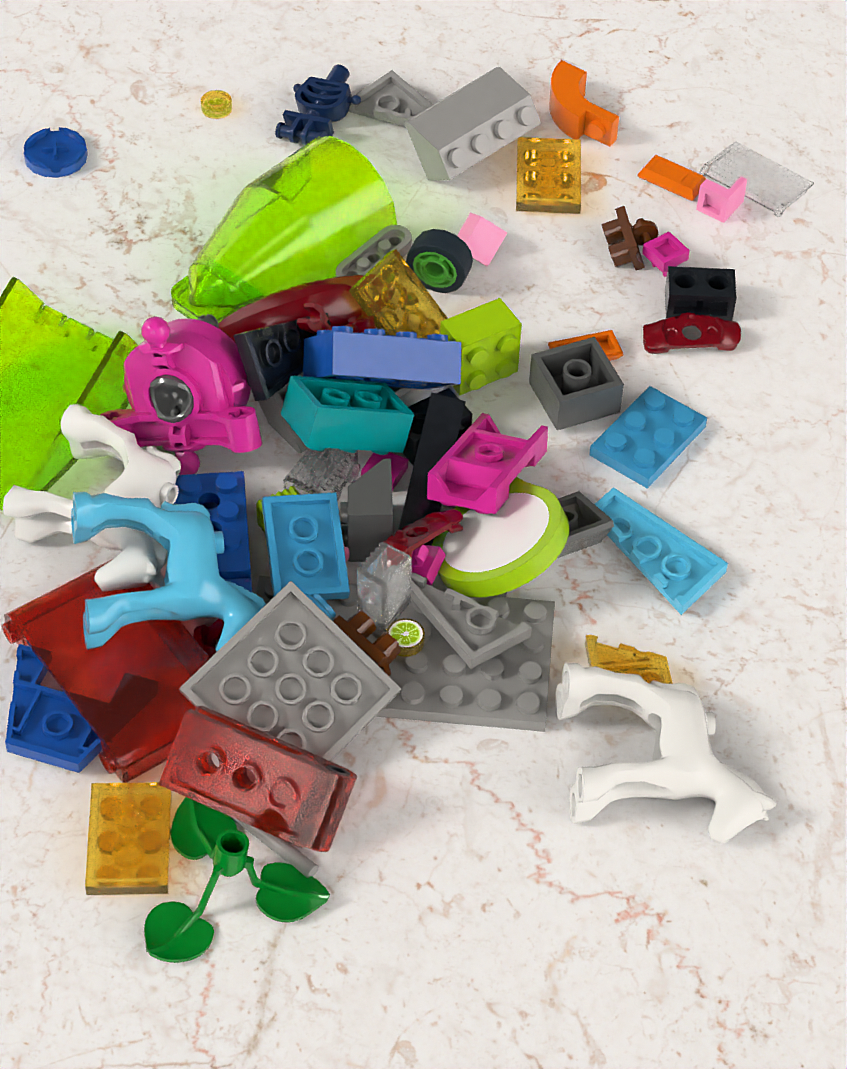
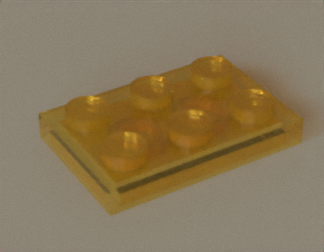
M519 137L517 139L516 211L580 214L581 140Z
M397 249L388 252L349 290L367 316H374L377 329L383 328L385 335L396 336V332H416L417 338H427V335L440 334L441 321L448 319Z
M171 782L91 783L85 879L86 895L168 894L172 811Z

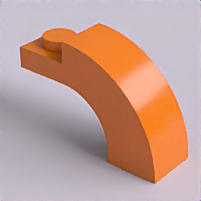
M561 60L554 68L551 77L549 110L553 121L561 131L576 141L582 135H586L610 147L617 140L619 116L586 100L584 96L587 72Z

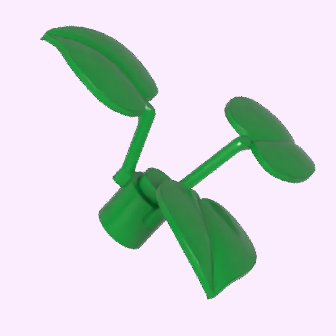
M191 791L175 813L171 827V841L175 850L187 859L198 860L208 854L209 858L213 859L212 875L194 912L184 903L175 901L163 902L150 911L144 925L146 952L158 960L170 963L190 961L205 953L212 943L214 929L209 922L199 917L203 914L220 875L232 877L246 868L252 885L260 888L256 894L257 907L267 917L278 922H295L305 918L325 904L330 897V893L313 876L307 878L293 865L275 862L265 865L259 879L253 866L254 858L247 856L249 849L248 837L237 829L235 822L227 813L206 802L197 793Z

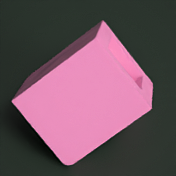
M741 176L730 189L706 179L700 185L697 210L724 223L744 202L747 179Z
M470 212L457 236L467 244L473 259L488 266L507 232L485 218Z

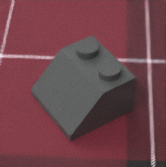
M391 459L381 460L349 485L348 502H340V523L348 524L347 526H341L344 546L348 547L350 552L348 562H375L376 558L372 554L380 548L383 541L393 534Z

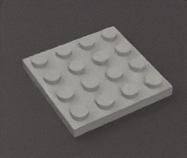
M290 581L179 688V691L291 801L401 692V688Z

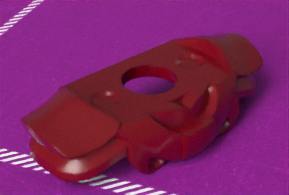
M682 313L680 316L669 317L643 326L644 349L651 354L665 353L670 349L717 347L718 350L732 351L736 349L741 340V328L736 321L707 315H695V313ZM693 326L698 328L702 335L696 340H690L683 335L682 330L685 327Z
M456 509L434 512L414 523L404 526L402 530H397L394 536L391 535L387 540L383 541L380 548L372 554L376 558V567L389 572L397 571L412 558V551L446 530L450 533L462 531L463 526L459 523L463 520L462 513Z

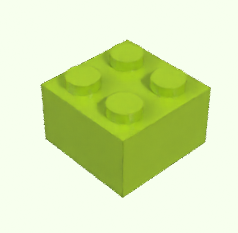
M501 298L441 321L440 334L448 335V341L461 342V384L452 386L459 396L472 390H478L484 385L501 378H507L513 373L518 372L522 323Z

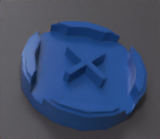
M59 127V131H51L50 128L42 129L32 134L24 144L23 154L26 166L33 173L43 177L58 178L71 175L81 169L86 163L88 156L85 139L78 132Z

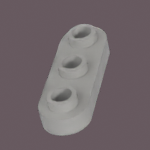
M390 225L383 228L337 265L336 277L382 275L409 252L412 246L411 232L401 225Z

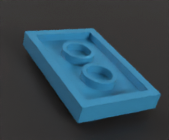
M649 386L590 446L589 455L648 489L706 427L707 417Z
M319 493L263 497L262 509L273 597L292 581L304 594L313 596L317 593L324 600L348 599L350 589L337 494Z

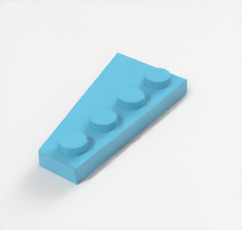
M614 487L595 503L600 510L613 520L614 527L607 536L681 615L726 573L727 562Z

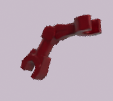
M317 303L304 304V308L310 313V319L298 318L297 324L300 329L312 334H317L318 330H332V327L327 323L329 318L321 305ZM361 315L349 318L348 324L345 325L353 327V333H364L365 329H376L374 316L361 319Z

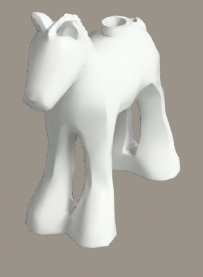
M79 404L68 406L61 419V431L69 441L72 456L75 459H93L109 455L116 457L124 464L125 470L122 475L108 486L103 493L124 498H148L159 508H161L164 501L174 504L178 496V486L175 483L181 470V463L175 456L161 452L155 446H148L143 450L137 444L134 433L117 427L104 416L92 414L84 406ZM13 485L5 495L3 512L5 516L15 518V537L18 540L31 543L58 532L72 534L71 508H73V500L46 491H33ZM127 527L105 528L90 539L103 548L121 551L114 559L99 568L95 574V582L102 591L143 587L148 583L154 584L157 588L165 586L164 577L160 571L166 564L167 551L145 532Z
M565 662L562 672V683L557 685L556 710L559 720L576 716L592 705H615L633 711L656 731L653 761L610 763L594 767H578L576 773L577 780L571 787L569 801L573 823L589 822L609 802L621 798L651 797L678 800L700 796L715 801L716 806L708 826V832L714 842L724 843L755 821H768L769 816L766 810L775 808L777 803L770 796L764 794L755 780L750 779L745 774H741L735 768L719 762L713 756L709 735H714L715 716L713 712H705L704 706L699 699L700 696L693 686L686 683L666 684L655 680L649 684L639 674L615 673L596 666L583 668L578 663Z

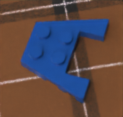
M19 644L16 654V671H14L13 696L12 702H10L5 740L6 750L9 753L80 773L157 697L159 693L158 683L125 674L111 704L107 705L41 686L53 662L51 653Z

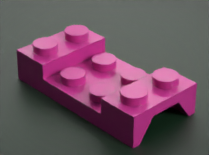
M482 413L428 472L427 499L438 501L445 506H461L474 509L480 514H496L509 498V485L524 467H535L546 454L548 426L541 425L526 440L501 434L490 415Z

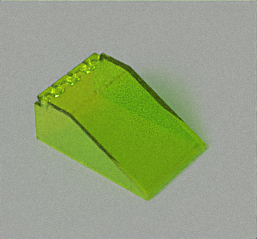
M15 277L10 279L0 296L1 511H3L4 497L13 485L33 491L47 492L79 460L72 456L69 441L61 431V419L69 405L79 404L96 415L110 410L127 408L129 401L122 387L125 373L123 366L127 356L138 346L127 333L121 330L112 339L98 331L94 334L93 328L73 318L67 319V315L47 305L44 306L45 303L21 280Z

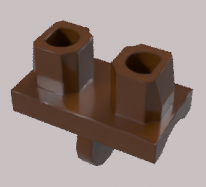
M625 206L616 208L618 218L601 224L608 245L625 240L608 246L615 267L633 262L635 270L645 268L638 245L643 246L644 243L657 238L659 235L658 228L654 222L644 220L643 218L638 219L636 224L632 226Z
M362 610L347 621L340 615L337 616L333 622L390 676L389 664L401 652L397 640L385 632L375 642L371 643L367 638L376 630V626L373 620Z

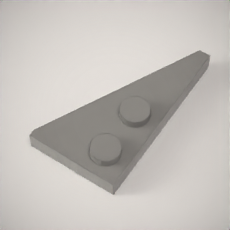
M391 70L356 95L361 97V103L358 105L351 103L349 112L406 127L405 121L431 107L433 104Z
M403 569L396 572V582L470 669L531 637V626L523 621L518 626L499 617V611L490 606L479 605L474 599L450 588L443 592L427 585V578L421 575L409 573Z

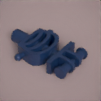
M337 64L333 66L326 79L309 77L302 85L295 84L293 90L299 112L284 111L283 118L285 123L279 122L275 130L276 137L279 139L288 138L291 143H298L301 139L303 145L310 146L313 143L319 147H324L327 142V136L332 137L334 134L332 122L342 120L347 115L351 103L354 105L361 103V97L358 95L352 96L349 84L345 83L350 76L348 69L343 65Z

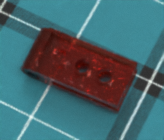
M200 705L195 708V711L192 709L185 711L158 785L302 849L306 847L318 852H329L355 785L357 775L343 766ZM212 753L217 756L219 767L213 763ZM247 768L254 773L255 783L248 778Z

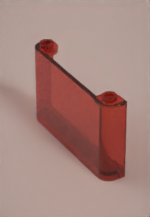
M107 561L4 614L5 623L1 624V627L10 644L17 643L18 645L30 646L100 738L103 752L99 753V758L105 770L109 774L115 773L124 785L214 735L219 730L179 691V688L210 659L181 621L147 620L130 623L121 627L102 647L86 649L83 629L85 599L154 589L148 583L143 587L102 591L95 582L94 577L97 570L109 562Z

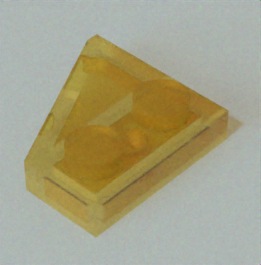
M585 636V649L589 667L596 666L615 673L639 674L649 684L653 680L673 684L666 656L649 651L641 652L635 647L620 643L618 648L598 643V636Z

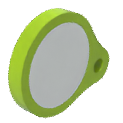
M516 477L509 485L508 500L496 514H480L474 509L456 506L455 509L463 515V520L459 522L462 524L463 530L454 533L446 530L434 538L432 546H440L446 555L438 574L447 588L467 597L495 596L519 588L543 573L557 559L565 547L569 536V522L559 500L551 491Z

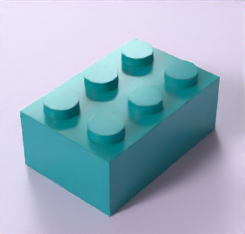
M303 376L290 377L281 410V416L309 449L323 451L325 448H335L348 453L366 450L379 455H387L389 452L403 453L414 418L413 412L386 383Z

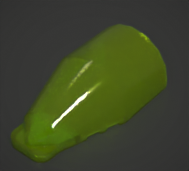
M333 136L316 137L249 183L236 196L189 266L188 275L172 287V306L188 319L197 320L201 315L205 314L206 316L210 314L219 323L239 308L274 292L303 283L336 277V267L339 263L383 228L397 225L394 202L384 180L371 162L351 144Z

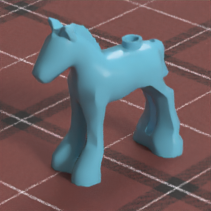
M73 492L71 528L74 544L90 540L105 528L127 527L145 532L168 551L164 577L165 586L148 591L120 593L101 598L85 599L83 629L87 650L102 647L121 627L130 623L147 620L188 621L197 618L215 617L224 621L222 633L216 646L217 652L266 605L263 598L257 596V594L249 592V590H245L242 586H238L235 583L225 581L220 577L217 554L224 553V537L222 531H214L210 514L203 505L197 503L171 504L164 501L161 508H159L148 498H124L107 493L90 495L87 492Z

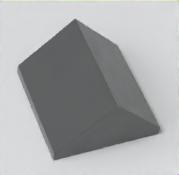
M580 491L558 498L569 522V536L565 547L557 558L601 543L614 527L613 520Z

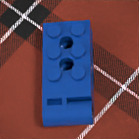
M244 471L178 475L175 483L178 486V496L174 504L197 503L203 505L210 514L214 531H222L224 553L217 554L220 577L252 592Z

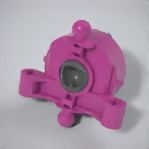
M204 314L199 316L197 320L176 319L166 322L162 317L157 316L145 320L141 327L144 341L130 352L123 366L125 371L124 384L122 385L123 392L127 395L132 409L110 410L100 415L106 417L117 427L134 433L137 444L140 447L162 446L164 450L175 452L174 456L181 463L179 475L196 474L198 472L200 459L194 451L201 450L206 445H220L231 449L235 453H245L258 449L262 445V438L256 410L253 407L246 406L251 388L247 382V376L237 345L226 333L219 329L217 319L213 315L207 314L205 316Z

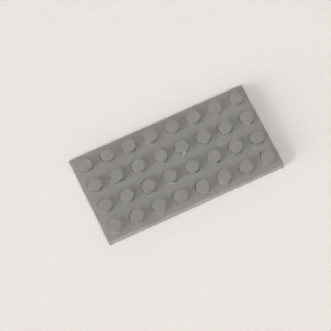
M259 576L256 594L263 598L266 604L273 598L271 577ZM349 583L350 593L348 599L325 600L336 613L333 620L340 615L347 621L359 611L365 612L376 626V630L367 638L371 643L375 642L383 633H389L390 627L400 620L414 621L422 628L423 636L421 641L411 647L399 646L401 652L389 664L391 670L389 677L401 688V692L376 717L545 732L555 601L498 596L470 597L479 605L490 606L498 610L499 617L518 626L523 621L531 626L530 638L470 669L402 588Z

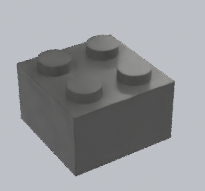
M595 337L531 354L529 384L556 430L620 413L624 384Z

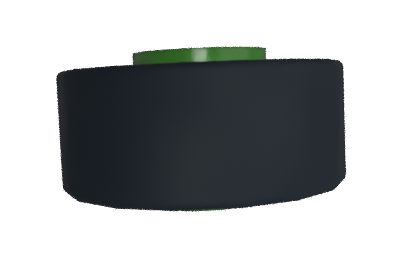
M440 229L423 231L416 237L406 258L407 270L415 282L425 289L445 294L454 292L463 285L473 263L472 253L467 244L457 235Z

